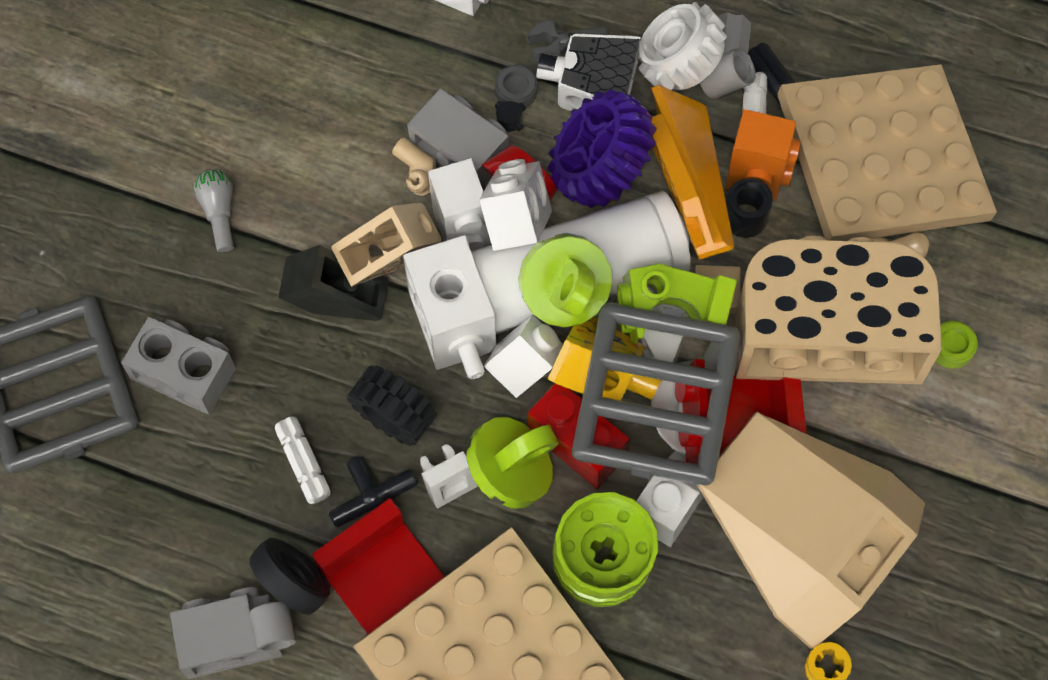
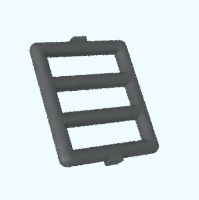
M85 296L41 313L37 308L20 313L21 320L0 327V346L84 316L91 337L0 370V455L4 468L9 473L15 474L64 455L69 461L85 455L84 448L132 431L138 425V418L98 300L93 296ZM97 355L104 377L7 412L1 389ZM110 394L117 417L22 452L19 451L13 429Z
M614 303L604 304L600 309L573 441V457L582 462L631 471V477L650 481V477L653 475L698 485H710L715 479L741 342V331L731 325L683 317V310L664 307L663 313ZM617 324L720 343L716 370L611 351ZM607 370L712 389L707 417L604 398L602 395ZM598 416L703 436L698 464L593 444Z

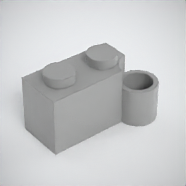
M255 587L235 590L229 594L230 598L212 603L210 599H195L184 603L182 610L170 612L180 671L188 679L283 657L282 649L296 643L290 608L282 602H273L269 594L259 596L258 588Z

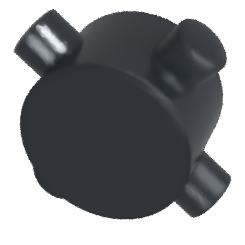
M498 101L495 104L497 109L496 121L503 126L506 132L515 130L519 132L524 128L522 112L526 110V107L523 103Z

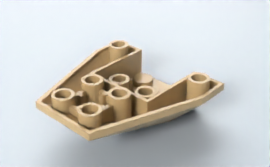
M758 412L752 415L719 456L714 481L707 486L696 484L774 617L810 649L819 645L863 608L918 536L925 502L891 471Z

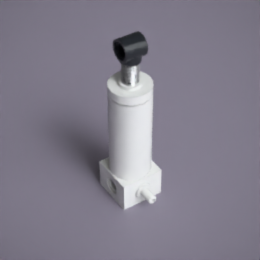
M745 178L735 182L730 188L729 193L724 194L732 234L743 238L755 237L766 227L773 202L772 191L767 184L754 178ZM664 191L546 227L538 241L539 243L542 240L546 241L549 238L556 237L555 235L570 233L584 236L597 245L611 266L613 283L609 298L617 295L618 283H623L622 277L630 269L663 264L685 271L690 270L689 244L692 242L680 213L672 199ZM744 204L751 205L757 211L747 212L739 206ZM463 235L403 254L408 292L436 370L462 362L468 378H480L485 373L480 356L492 353L496 346V334L515 329L532 315V312L522 298L518 277L522 261L537 243L493 251L492 245L471 251L466 237Z

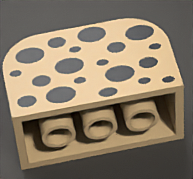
M806 236L800 240L789 239L773 242L758 251L748 265L735 315V327L741 331V342L736 363V379L780 380L784 374V377L801 379V381L922 385L942 350L937 278L928 261L912 248L898 243L874 242L867 237H855L847 241H829L821 236Z

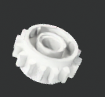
M694 2L692 5L679 4L667 9L652 21L641 38L638 59L642 64L638 67L639 71L654 87L660 85L670 90H684L699 84L713 72L722 58L725 46L724 40L727 38V35L722 31L725 24L706 4L700 7Z

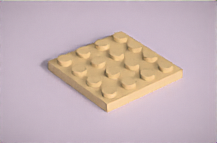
M941 64L781 85L777 95L785 119L797 121L793 138L801 140L798 159L826 240L847 241L855 237L872 239L991 221L997 213Z
M512 527L353 646L377 680H624Z

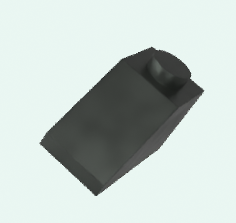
M318 245L286 257L278 298L313 314L378 321L382 319L389 279L380 276L351 287L334 252Z

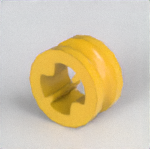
M832 642L821 643L814 647L805 663V673L808 680H846L852 668L851 658L846 649ZM824 655H830L832 663L840 665L841 672L836 670L832 678L825 677L824 669L817 668L815 665V661L820 663Z

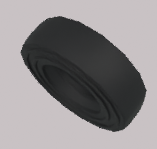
M269 538L262 542L251 555L250 566L254 575L264 588L287 607L301 614L310 615L318 610L329 598L330 586L325 576L307 556L292 545L280 539Z

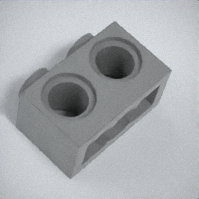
M150 317L145 321L121 362L131 380L208 415L212 413L236 370L229 354V349L221 342L210 337H205L202 341L189 335V331L175 321L165 319L164 323ZM171 348L170 353L166 357L152 359L153 354L157 350ZM199 366H212L205 376H191L193 371Z

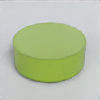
M947 321L940 324L942 350L936 362L950 369H957L967 365L978 347L974 331L968 325L959 321Z

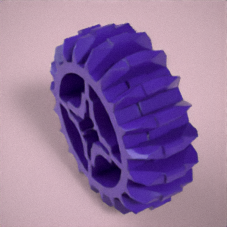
M613 89L608 90L606 93L597 91L592 99L584 98L578 110L572 108L571 117L567 122H562L563 128L560 134L553 137L556 145L548 153L553 160L549 163L547 169L552 173L551 179L558 190L563 193V196L590 208L596 205L605 207L610 199L618 201L622 190H632V181L636 176H643L641 169L644 163L651 161L648 151L656 144L652 139V135H654L657 128L651 123L653 116L648 112L647 108L642 106L640 101L633 96L626 95L623 92H616Z

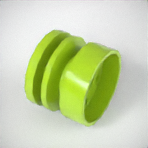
M615 492L590 494L575 501L561 518L552 550L553 571L561 587L576 601L592 607H614L631 599L645 584L658 553L657 529L649 513L632 498ZM603 546L611 550L610 559H605L602 564L596 563L594 561L595 551L599 552Z

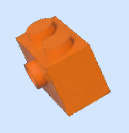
M743 109L725 189L730 190L733 184L741 179L754 178L767 184L772 191L773 200L776 201L780 185L787 187L790 185L801 140L793 138L797 121Z

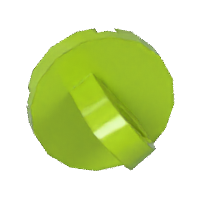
M570 233L555 235L556 237L549 238L546 241L542 240L531 248L522 261L518 282L522 298L533 315L549 325L569 327L583 324L599 313L601 307L609 298L613 283L610 263L597 245L584 236Z
M498 417L489 420L473 432L470 439L472 438L471 446L467 449L466 460L472 478L484 494L490 499L496 496L499 500L505 502L503 506L511 509L527 508L547 494L553 481V465L548 452L559 444L550 425L531 430L524 423L512 418Z

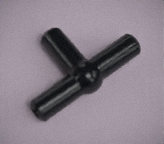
M361 456L353 457L348 461L347 468L361 495L331 510L329 517L334 526L339 528L357 517L373 511L389 498L393 499L418 485V481L413 471L407 469L377 485L364 458Z

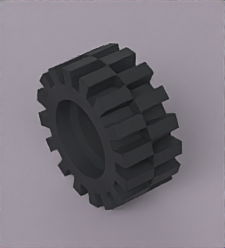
M370 365L347 395L348 402L352 404L351 406L355 411L361 413L360 416L363 419L372 422L373 427L377 430L380 428L388 437L392 438L393 436L397 442L405 443L408 446L416 445L437 416L434 405L429 404V399L426 396L420 395L416 387H410L406 384L405 379L400 376L397 378L392 371L388 369L384 371L381 366L377 365L375 367Z

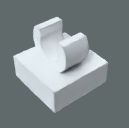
M447 444L442 446L446 458L442 463L433 466L429 463L426 456L420 458L423 469L421 474L428 495L437 509L478 487L471 476L465 453L462 451L455 455L453 448Z

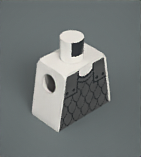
M574 34L569 39L565 57L541 53L536 77L559 82L558 105L569 111L572 108L578 110L582 105L583 99H592L597 91L606 93L608 90L613 89L616 92L630 95L639 60L641 37Z

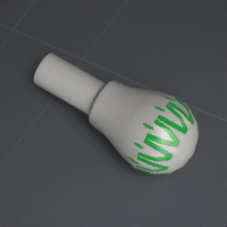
M207 169L197 176L194 182V194L204 210L207 220L211 222L217 252H229L234 249L228 219L231 216L230 205L233 184L230 177L223 171Z

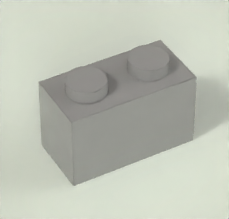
M441 88L407 124L409 140L431 155L438 166L443 167L471 158L482 187L491 178V175L484 169L482 164L509 147V135L501 124L493 119H484L474 112L472 106L464 98L458 95L452 97Z

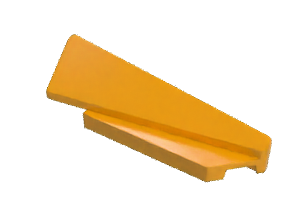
M663 86L652 87L651 90L657 115L653 116L651 121L657 128L654 135H652V139L656 142L652 149L676 207L683 219L698 259L701 260L732 250L734 248V241L707 107L701 102Z

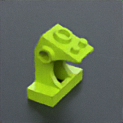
M656 264L630 269L622 277L623 283H618L617 298L619 305L652 310L653 307L661 304L672 305L683 310L689 318L726 325L737 280L721 275L713 279L667 265ZM647 286L653 290L654 294L648 290ZM621 324L622 334L630 333L631 344L636 345L639 339H643L645 329Z

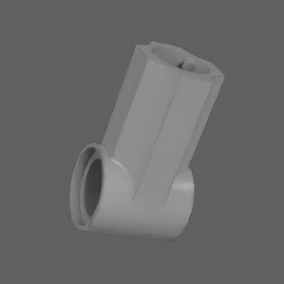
M726 12L718 16L725 24L722 31L727 35V38L724 40V52L717 67L707 78L700 82L703 91L711 99L723 97L747 87L755 81L754 64L748 55L751 22L743 14L735 15Z

